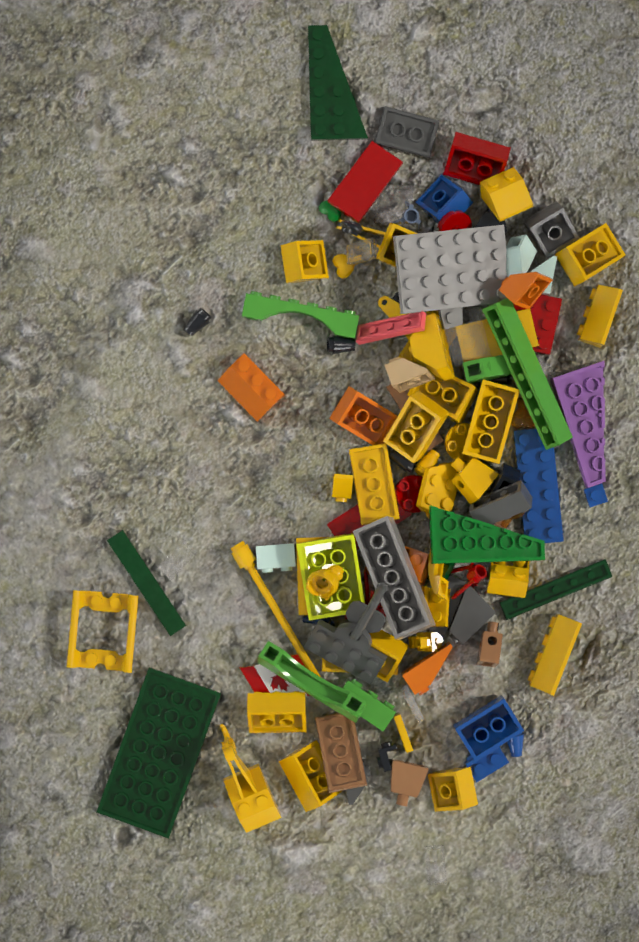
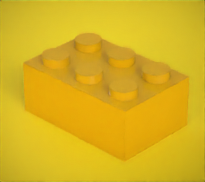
M418 390L409 396L383 442L412 463H415L423 458L450 412Z

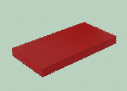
M371 141L327 202L359 224L403 165V161Z

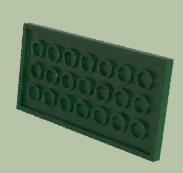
M149 667L96 813L169 839L221 693Z

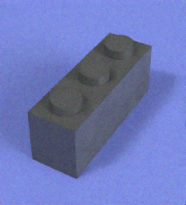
M522 480L480 497L477 501L470 504L469 513L473 519L494 525L499 521L510 519L516 514L524 513L531 509L532 496Z

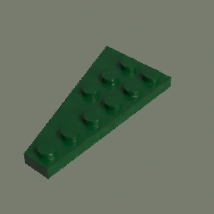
M308 25L311 141L368 139L328 26Z

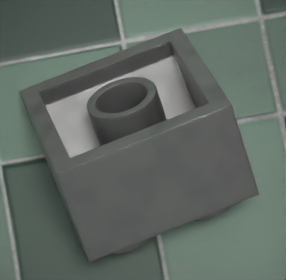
M557 201L524 220L532 237L546 258L580 239L564 208Z

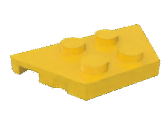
M444 462L438 466L425 468L416 506L425 512L429 519L430 505L452 512L457 487L452 482V479L458 473L450 465L452 462Z

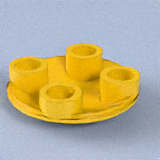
M458 423L451 427L446 434L445 448L453 459L459 457L464 461H469L472 458L462 454L470 427L468 423Z

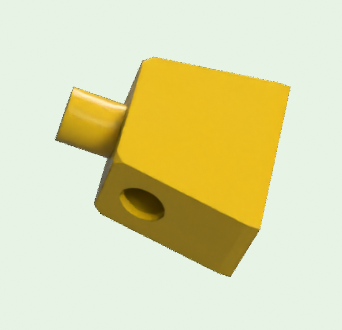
M457 457L450 464L458 472L452 479V482L470 504L477 501L499 475L474 457L466 463Z

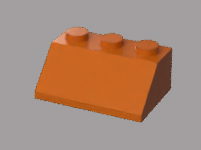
M245 353L218 380L257 422L285 396Z

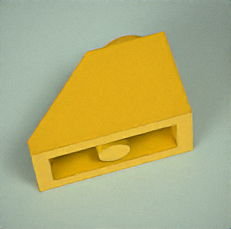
M334 474L332 497L336 498L335 501L347 502V499H351L353 475Z

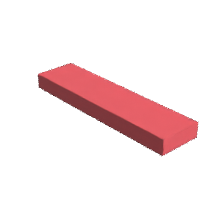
M421 311L358 325L356 342L361 345L424 331L426 313Z

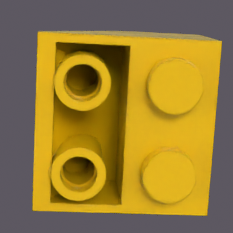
M529 561L490 562L487 593L525 598L529 583Z

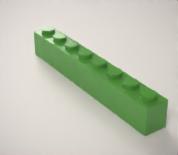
M506 298L482 309L545 449L556 447L573 438L513 303Z

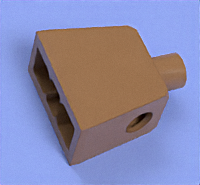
M489 621L487 631L482 632L476 665L495 668L499 664L503 634L498 633L499 623ZM488 640H492L494 645H490Z
M392 759L391 792L398 793L397 805L407 806L409 796L418 797L429 768L428 766Z

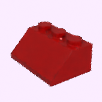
M455 132L443 175L480 185L481 181L505 171L511 147Z

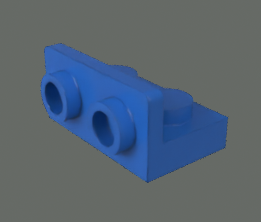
M500 746L477 761L470 754L466 757L467 761L464 762L467 767H471L476 783L509 763Z

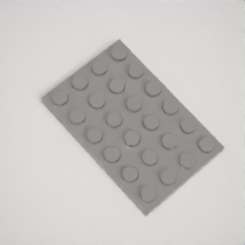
M504 225L393 236L401 314L494 304L507 298L499 291L502 281L507 277Z

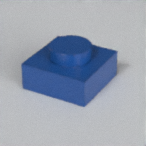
M602 483L583 489L589 508L608 502Z

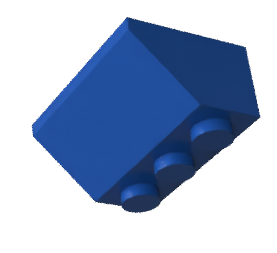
M502 695L453 725L475 761L524 731Z

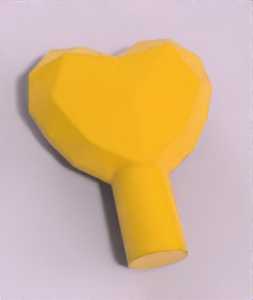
M337 254L332 262L337 268L336 273L338 277L343 279L351 275L355 265L363 263L365 260L363 255L351 258L348 255Z

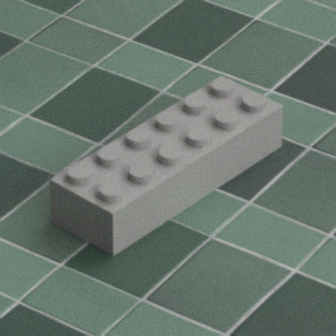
M386 516L354 530V536L375 589L380 582L388 586L380 602L394 638L401 640L436 625L394 518Z

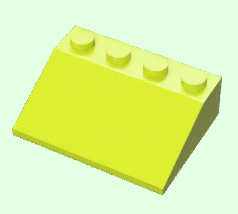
M354 533L296 544L309 620L346 615L351 602L361 601L365 603ZM331 565H339L343 568L344 573L335 594L325 601L321 596H314L306 589V583L312 572L328 569Z

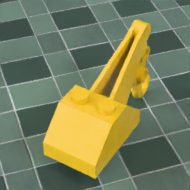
M220 724L224 736V741L221 742L222 750L232 772V775L223 778L232 806L245 832H250L282 818L259 763L247 768L237 755L233 738H231L225 725ZM233 760L235 761L236 765L240 770L237 773H235L231 761Z

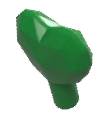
M327 200L319 205V211L327 215L331 222H336L341 218L342 212L329 204Z

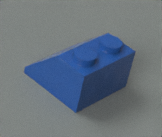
M440 175L419 197L416 204L436 223H439L442 217L450 211L461 210L465 212L473 204V201L462 188L443 175Z

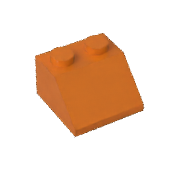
M539 272L512 274L502 281L499 291L513 304L529 310L553 279Z

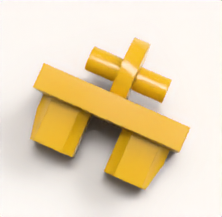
M418 632L416 636L408 638L409 648H417V651L438 652L437 649L443 644L442 636L436 632Z

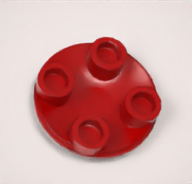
M408 475L402 478L396 486V500L400 507L407 512H421L416 503L423 476Z

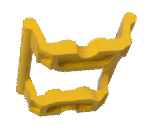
M73 590L66 667L95 669L96 665L101 663L105 665L106 670L132 673L138 596L113 593L110 598H105L102 592ZM89 606L92 610L103 612H120L123 609L128 611L129 622L126 653L124 655H119L113 650L89 649L85 652H80L76 649L78 617L81 608Z

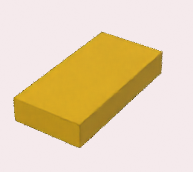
M395 714L393 718L404 749L409 753L413 751L405 725L401 714Z

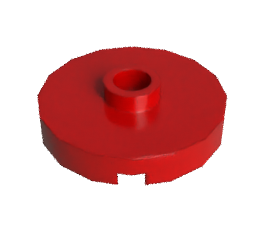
M461 210L450 211L442 217L437 228H439L438 231L472 228V221Z

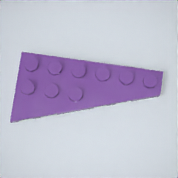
M605 360L551 378L560 410L573 436L570 441L586 488L606 482L604 458L605 398L603 385H605V378H603Z

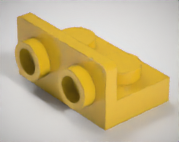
M422 586L423 594L436 624L432 627H448L450 589L448 588L447 600H443L434 594L432 588Z

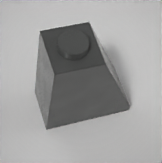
M471 586L463 592L449 627L451 632L449 637L456 644L459 642L464 644L496 613Z

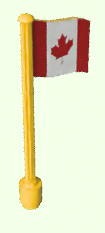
M242 541L230 548L233 552L231 554L239 568L248 570L298 653L290 656L305 668L321 677L256 570L254 561L257 559L249 545ZM260 664L239 667L254 692H304Z

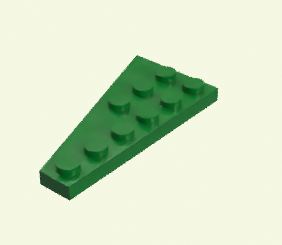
M429 506L431 564L545 560V541L455 514L451 511L439 509L435 506Z

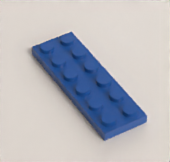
M537 429L513 431L517 469L520 470V480H522L532 496V508L522 513L524 535L543 540L545 543L563 542L554 447L545 449Z

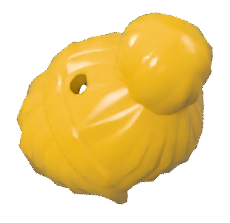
M331 565L328 569L312 572L307 579L306 589L310 594L321 596V598L327 601L338 590L339 581L343 578V568L339 565Z

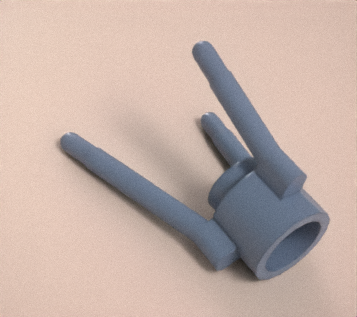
M405 201L408 209L403 212L401 219L392 223L396 225L403 222L406 224L415 223L416 229L419 230L421 223L419 212L413 208V204Z

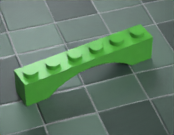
M251 291L250 294L246 293L242 318L262 321L277 314L299 313L322 322L335 336L355 339L359 316L356 315L355 311L345 310L343 313L338 312L335 307L326 306V309L318 308V304L307 302V305L299 304L300 301L295 299L283 301L280 300V296L270 295L268 298L263 297L260 292Z
M270 641L267 642L258 656V664L355 723L366 708L367 701L314 674L292 658L286 651Z

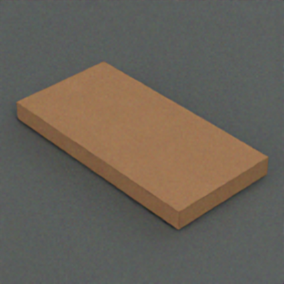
M340 713L316 717V727L329 793L367 786L355 722Z

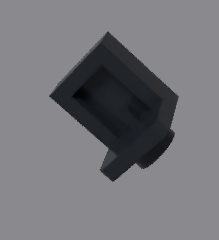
M392 741L382 743L381 747L378 748L380 756L376 758L379 769L383 768L384 772L392 770L387 751L397 749L396 743L392 744Z

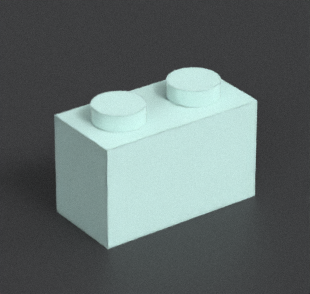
M294 543L256 546L257 569H262V573L273 572V568H281V571H291L292 567L296 566Z

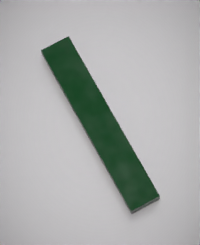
M124 530L108 539L107 542L168 634L172 636L187 626Z
M603 559L530 589L526 592L525 598L511 597L499 602L505 619L509 620L613 576L606 559Z

